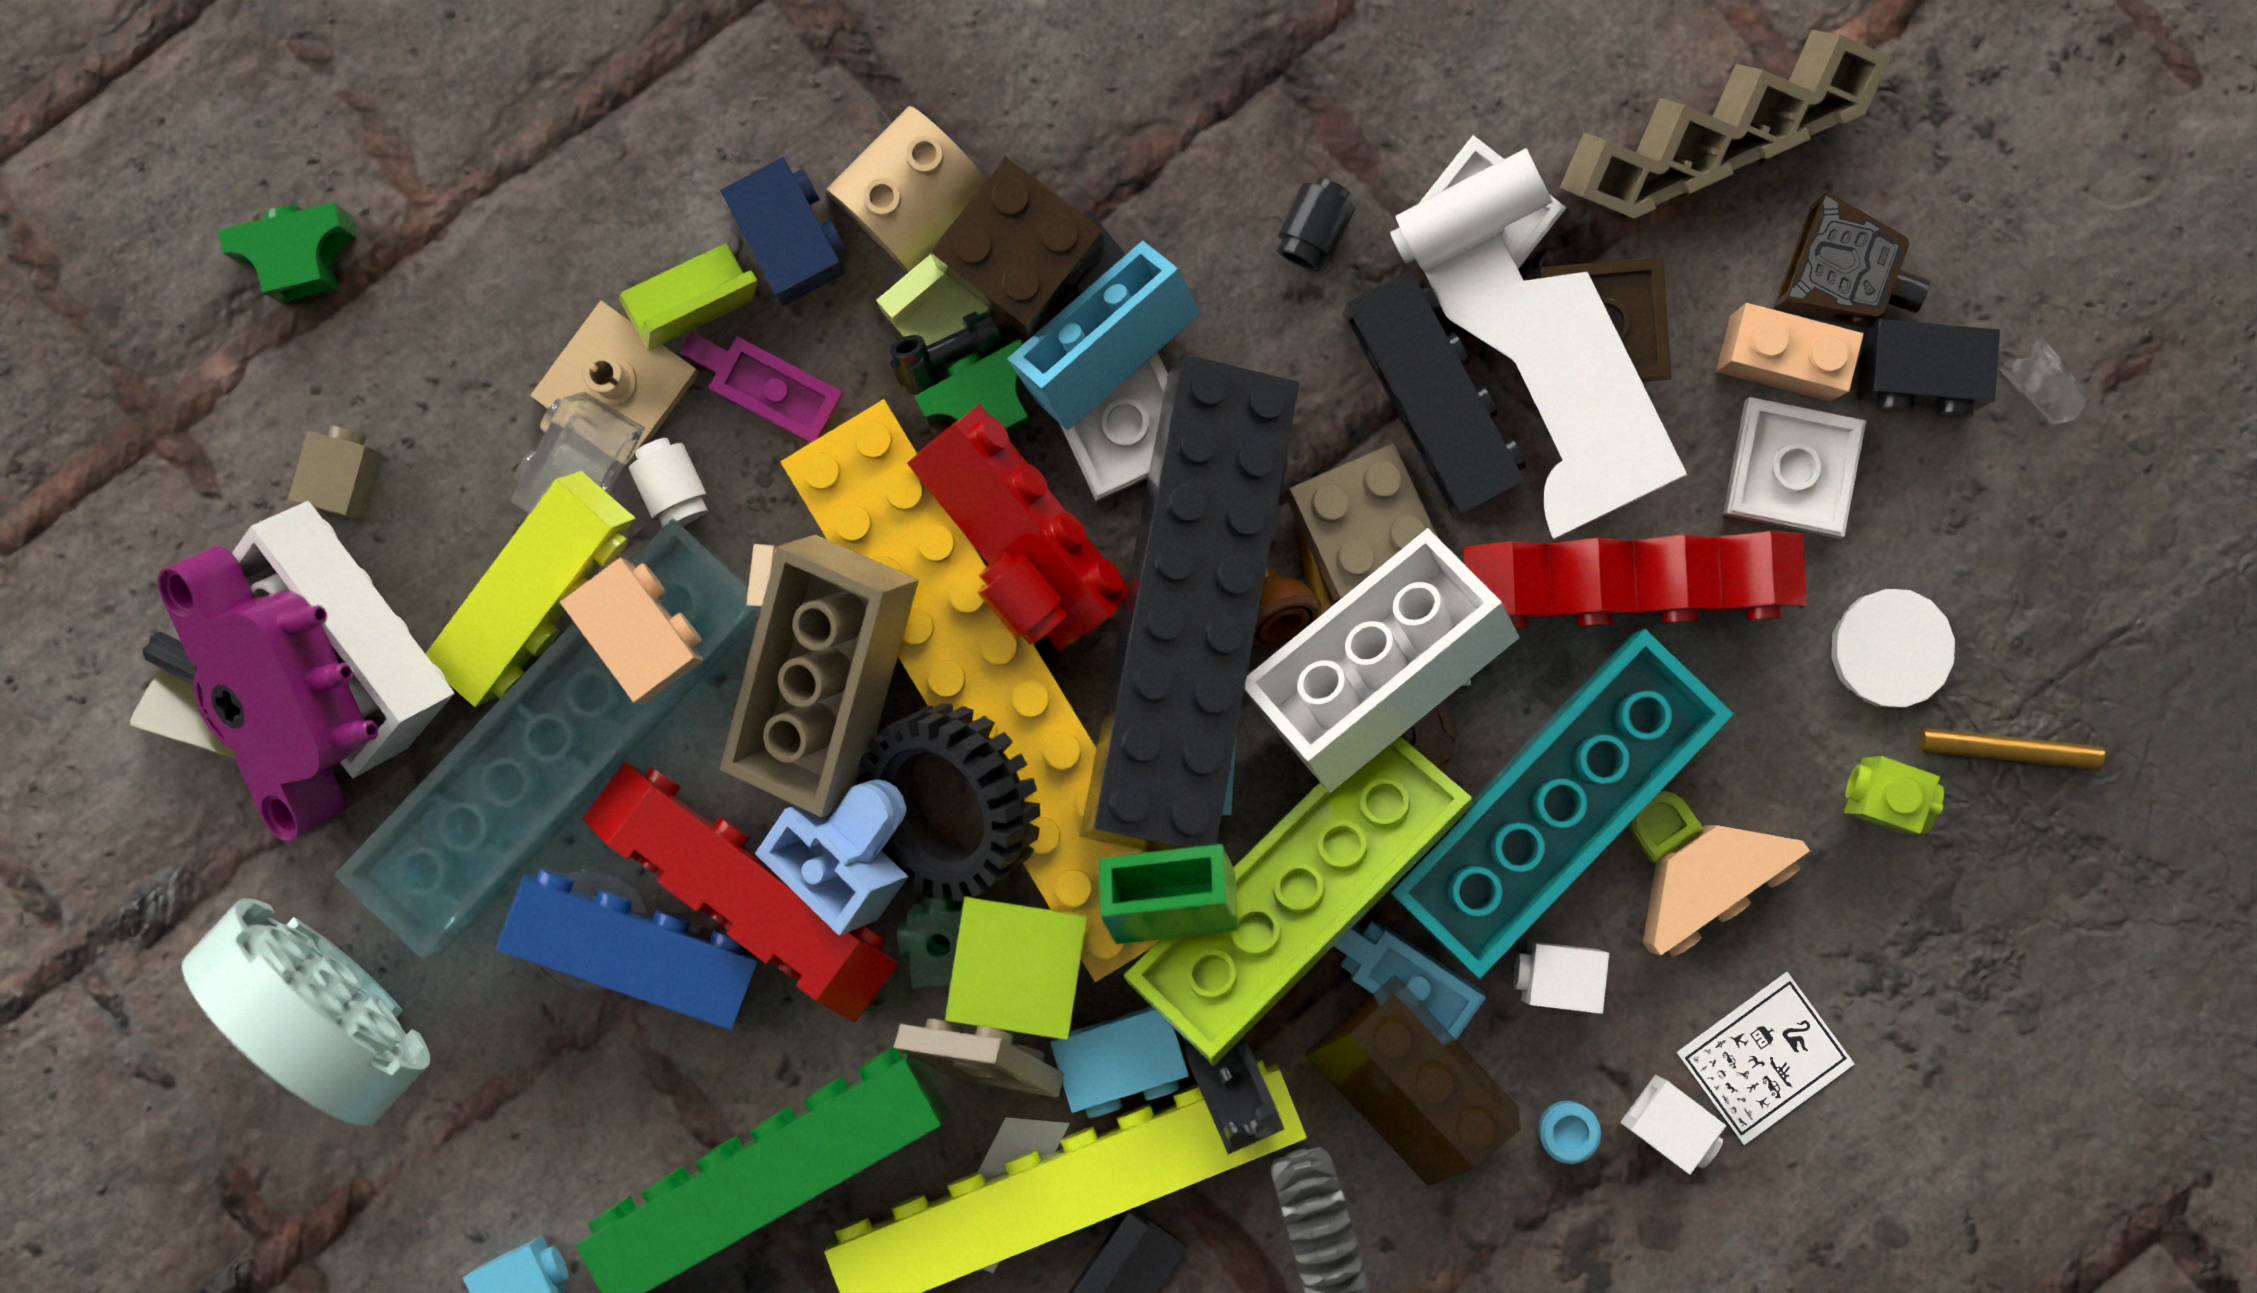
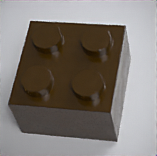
M1005 156L933 247L930 254L939 270L1030 339L1037 333L1102 250L1105 242L1103 229Z

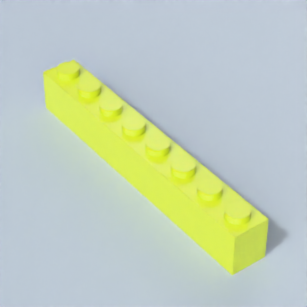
M1262 1059L1256 1060L1285 1130L1228 1155L1198 1084L1192 1085L1173 1094L1176 1103L1154 1113L1150 1104L1137 1107L1116 1118L1119 1127L1099 1135L1096 1134L1094 1127L1082 1129L1062 1138L1060 1142L1063 1149L1044 1157H1040L1037 1149L1027 1151L1005 1161L1006 1172L986 1180H984L981 1172L972 1173L948 1184L947 1187L950 1194L928 1202L925 1194H921L891 1207L893 1213L891 1218L871 1225L869 1217H863L834 1230L837 1239L829 1243L824 1253L839 1292L922 1293L1307 1139L1277 1063L1265 1067Z

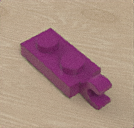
M690 332L679 352L690 362L715 373L708 387L711 392L808 443H812L822 437L844 396L842 391L738 336L735 337L731 347L726 351L701 336Z

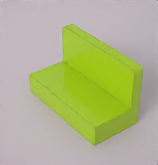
M725 243L621 292L619 300L647 351H650L752 302L758 281L752 271L743 274L729 246Z

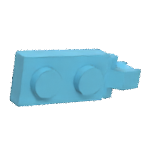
M1373 920L1369 922L1365 930L1355 924L1334 945V947L1346 954L1341 966L1351 973V980L1373 994L1396 974L1456 1040L1486 999V993L1387 926L1383 928Z

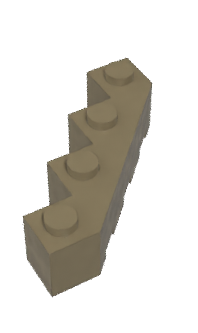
M1811 30L1789 81L1762 69L1735 64L1713 116L1687 105L1660 98L1636 152L1584 132L1560 188L1635 219L1657 209L1656 205L1685 192L1688 194L1734 174L1733 171L1760 158L1768 159L1810 140V136L1838 123L1845 124L1865 115L1892 57L1840 34Z

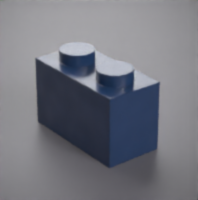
M782 157L720 190L769 284L783 306L846 273L838 257L848 251L831 220L822 225L819 224L810 205L820 201L803 168L792 173L785 158Z

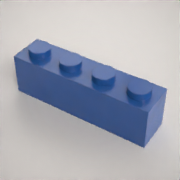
M539 869L537 877L523 873L499 934L497 951L732 1030L757 960L751 952L746 951L742 945L728 936L727 932L714 929L711 937L708 938L688 931L690 921L678 915L656 909L653 918L631 911L630 908L633 901L621 895L598 889L595 898L573 891L572 887L575 881L561 874L545 869Z

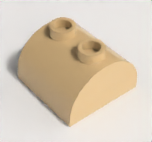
M908 106L825 191L845 213L909 273L930 255V251L984 184L986 178L965 153L938 126L912 106Z

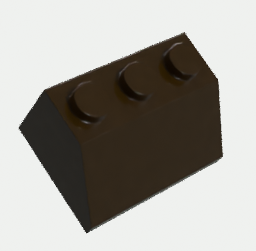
M1396 974L1306 1051V1056L1427 1186L1475 1169L1521 1130L1518 1106Z

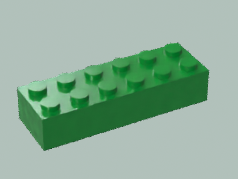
M892 1047L864 1063L865 1066L858 1069L862 1078L848 1085L844 1077L841 1076L811 1093V1096L804 1100L807 1109L795 1115L791 1106H787L758 1123L757 1127L749 1131L753 1137L749 1142L742 1145L736 1135L706 1152L705 1156L697 1160L695 1163L699 1170L689 1175L683 1165L653 1182L652 1186L642 1191L641 1194L644 1201L636 1205L630 1195L600 1212L599 1216L586 1223L591 1233L575 1245L600 1292L646 1293L941 1126L949 1109L924 1064L905 1053L900 1055L899 1051Z

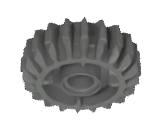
M1321 1146L1306 1150L1304 1147L1287 1152L1288 1156L1274 1159L1270 1172L1304 1293H1369L1358 1244L1329 1153Z

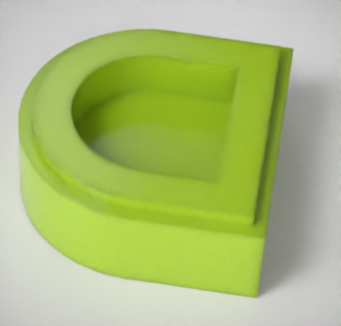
M1660 791L1628 824L1633 838L1649 861L1653 863L1704 829L1684 800L1678 795L1667 791Z

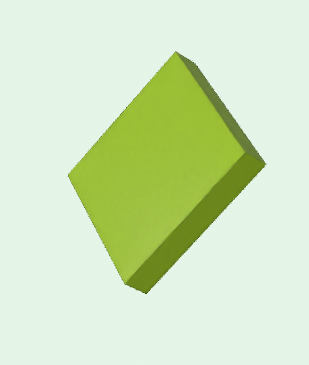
M964 897L945 1021L1068 1040L1087 915Z

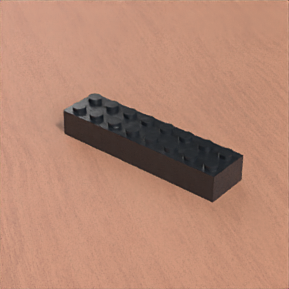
M1183 354L1168 373L1080 837L1148 852L1217 844L1300 383L1298 381Z

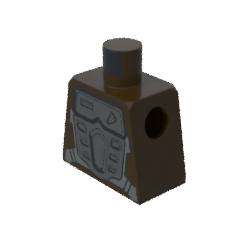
M1825 192L1809 208L1773 310L1851 326L1867 327L1882 318L1888 304L1916 314L1925 301L1930 287V280L1901 270L1909 247V240L1906 236L1838 197Z

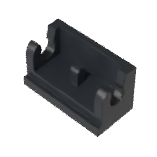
M1244 1036L1215 1065L1207 1060L1185 1037L1184 1041L1179 1042L1228 1155L1285 1130L1278 1110Z

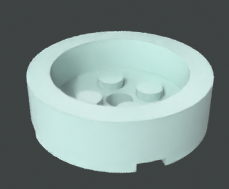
M240 899L184 958L182 970L191 992L218 1028L248 1058L285 1088L312 1106L335 1118L356 1125L366 1126L374 1124L428 1067L430 1054L422 1036L413 1029L406 1035L396 1019L403 1011L400 1006L365 970L329 940L295 917L287 925L270 918L275 912L270 904L255 899Z

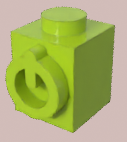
M1884 756L1862 757L1861 763L1854 767L1846 786L1845 796L1848 798L1844 814L1897 833L1925 835L1932 829L1937 817L1942 812L1944 787L1938 784L1940 776Z

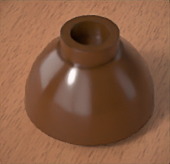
M1267 568L1252 646L1266 649L1284 646L1314 622L1320 615L1321 604L1313 591L1304 583L1291 577L1280 576L1276 569Z

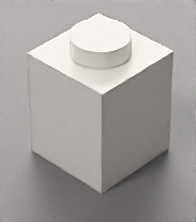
M1528 941L1526 954L1518 953L1516 957L1513 978L1514 989L1522 990L1521 1001L1529 1005L1603 1014L1609 952L1592 948Z
M1657 1075L1653 1077L1620 1122L1688 1174H1691L1696 1166L1704 1168L1714 1159L1723 1144V1139L1719 1135L1727 1126L1670 1082Z

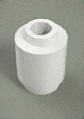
M661 438L645 444L634 452L638 460L629 466V471L652 520H659L664 531L674 530L687 525L708 512L703 501L707 497V493L683 443L670 445L668 438Z

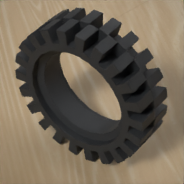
M943 703L934 708L932 705L922 708L880 731L881 734L873 737L867 745L871 751L862 755L859 764L867 772L857 777V785L878 779L891 783L899 790L906 805V813L902 822L881 851L889 858L896 854L900 859L897 866L908 876L915 872L912 885L914 889L923 893L933 887V898L945 900L952 895L954 901L964 900V897H975L1023 867L1021 863L1028 860L1034 851L1029 845L1038 840L1040 831L1039 827L1030 824V822L1040 817L1041 811L1040 803L1025 801V797L1036 792L1037 787L1034 778L1019 780L1016 772L1028 765L1022 753L1010 760L1004 753L1013 743L1009 736L1003 732L991 739L989 735L995 724L986 716L973 721L974 710L962 706L953 711L952 704ZM921 753H933L943 756L952 762L965 775L975 791L984 820L983 838L976 851H964L944 841L930 826L922 813L915 795L913 783V769Z

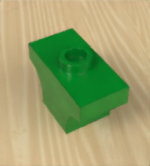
M335 202L301 210L299 206H280L264 213L265 219L217 230L222 253L241 265L253 264L258 273L262 293L279 303L338 290L334 273L335 257L345 243L357 238L352 215Z
M1019 339L984 359H981L979 353H975L959 360L947 370L951 377L915 395L914 397L929 425L940 422L955 423L980 403L989 416L997 419L1003 425L1008 436L1029 426V418L1018 399V391L1022 381L1007 359L1023 345L1021 340Z

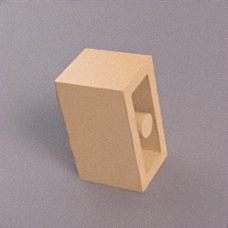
M1745 303L1730 315L1716 372L1831 402L1850 390L1864 333Z
M620 557L560 601V603L631 700L635 703L646 704L704 661L694 648L702 640L681 612L672 617L660 602L658 597L666 591L648 566L642 563L635 568L631 562Z

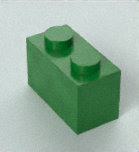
M1223 844L1098 858L1100 916L1116 945L1239 931L1235 872Z

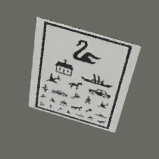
M1785 972L1677 1051V1054L1743 1145L1747 1144L1855 1065L1788 972Z

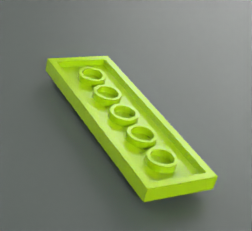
M1399 736L1331 793L1320 782L1233 867L1236 880L1239 931L1161 939L1124 975L1127 983L1207 1060L1215 1065L1473 807L1472 797Z

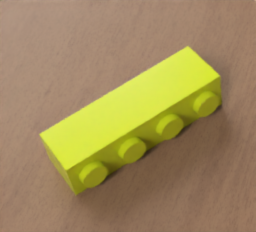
M583 471L555 479L425 653L433 664L439 667L444 674L446 682L474 707L495 697L502 701L515 692L526 678L527 674L521 668L531 655L537 657L542 654L559 635L560 629L555 624L566 611L560 601L589 581L600 565L603 568L609 566L623 552L628 544V540L623 535L636 518Z

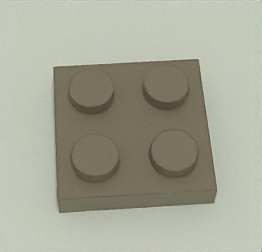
M1394 443L1291 487L1284 492L1334 601L1348 594L1427 528L1438 538Z
M927 1019L925 1028L904 1024L899 1026L893 1048L958 1081L1059 1097L1064 1073L1044 1063L1045 1053L1024 1045L1012 1044L1013 1036L1007 1032L978 1026L975 1035L964 1034L961 1027L936 1019Z

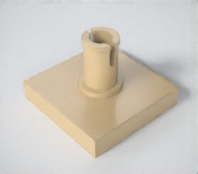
M600 300L530 396L629 467L637 459L634 452L649 443L700 372L664 345L647 351L632 322Z

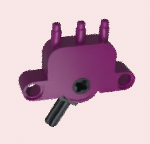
M214 546L160 571L157 579L158 590L181 641L163 632L154 633L150 636L149 644L143 648L144 659L193 684L194 697L202 718L209 730L222 744L236 751V763L265 825L276 838L284 842H291L341 814L344 808V798L331 766L361 751L366 743L377 738L379 730L373 721H364L348 685V682L353 678L352 668L345 663L339 664L322 625L327 620L325 608L319 605L311 606L302 596L293 591H280L255 598L238 561L223 547Z

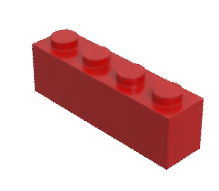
M980 403L932 439L907 462L908 466L988 564L1005 552L1012 559L1024 553L1062 597L1059 604L1067 615L1046 635L1058 651H1061L1111 617L1124 601L1127 586L1123 583L1122 576L1117 567L1102 557L1086 537L1080 521L1073 514L1066 512L1047 488L1046 481L1040 471L1025 461L1009 441L1007 431L997 419L989 416Z

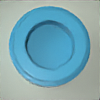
M1574 1101L1554 1103L1543 1112L1539 1119L1537 1132L1540 1144L1551 1157L1559 1162L1567 1164L1583 1162L1591 1157L1599 1146L1601 1139L1600 1124L1592 1111L1580 1103Z

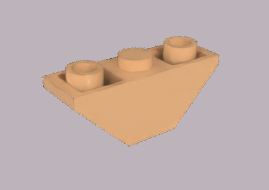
M1704 825V829L1656 862L1643 944L1649 952L1657 955H1663L1668 951L1672 957H1675L1688 950L1702 938L1698 929L1715 917H1718L1720 922L1733 918L1751 904L1747 895L1765 882L1770 888L1775 887L1797 873L1800 866L1796 861L1810 851L1806 844L1801 840L1723 826Z

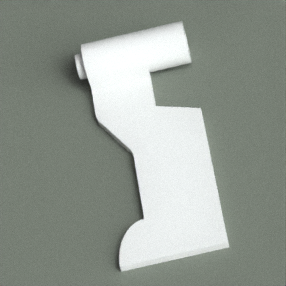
M1527 148L1396 215L1399 228L1390 233L1404 262L1408 264L1417 260L1419 266L1425 272L1448 319L1516 363L1563 460L1550 472L1544 489L1545 516L1550 533L1555 540L1687 476V473L1588 272L1523 281L1499 230L1553 203Z

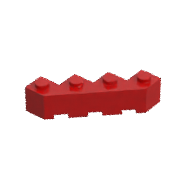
M1766 531L1721 537L1683 534L1639 540L1592 538L1549 544L1509 541L1463 547L1464 565L1502 602L1516 630L1528 629V619L1576 617L1577 627H1600L1613 625V616L1661 614L1662 624L1698 622V612L1746 610V620H1774L1783 618V607L1807 605L1803 533Z
M625 760L582 817V820L609 847L627 860L633 858L638 861L644 868L659 878L657 882L696 912L700 910L728 930L726 933L728 936L764 963H772L797 980L796 987L812 999L856 1023L899 965L881 949L886 939L868 924L839 936L767 865L762 863L744 846L749 839V836L722 816L713 824L694 812L676 795L681 785L659 768L652 765L647 773Z

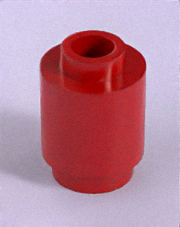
M1005 552L979 574V577L985 584L978 590L977 594L1015 638L1021 635L1029 645L1036 643L1047 635L1067 615L1059 604L1062 597L1024 553L1012 559Z

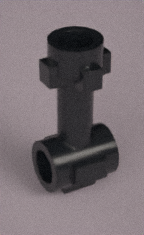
M975 311L962 317L964 329L926 346L923 337L919 335H909L896 341L890 349L893 360L889 363L900 386H905L908 393L917 395L939 383L940 376L937 372V367L973 350L979 353L981 358L994 353L992 348L1002 344L1003 339L990 312L986 311L978 315Z

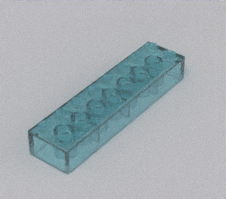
M672 518L631 563L635 568L645 563L657 577L666 591L658 599L672 617L681 612L696 630L702 642L694 648L704 661L646 704L635 703L575 622H573L334 874L343 885L421 959L440 956L759 619L761 609L747 605L749 585L689 528L676 519Z

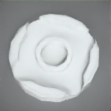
M1884 589L1857 599L1844 613L1832 634L1831 658L1839 680L1849 691L1852 690L1858 697L1864 699L1863 701L1876 707L1902 708L1927 700L1944 685L1954 664L1955 638L1947 617L1931 600L1911 590Z

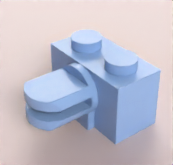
M875 779L851 787L836 810L822 818L798 806L786 808L755 854L840 936L877 921L909 877L881 851L905 816L906 805L903 796L891 783Z

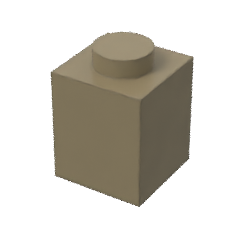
M330 425L328 436L307 430L288 500L298 504L309 501L317 510L363 521L382 453L365 446L366 435L352 430Z

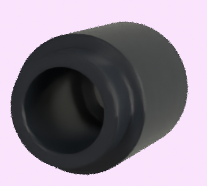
M1318 178L1316 184L1303 183L1278 233V237L1282 240L1277 249L1278 254L1295 265L1319 272L1324 261L1332 260L1356 210L1355 206L1347 200L1350 192L1342 185L1326 178Z

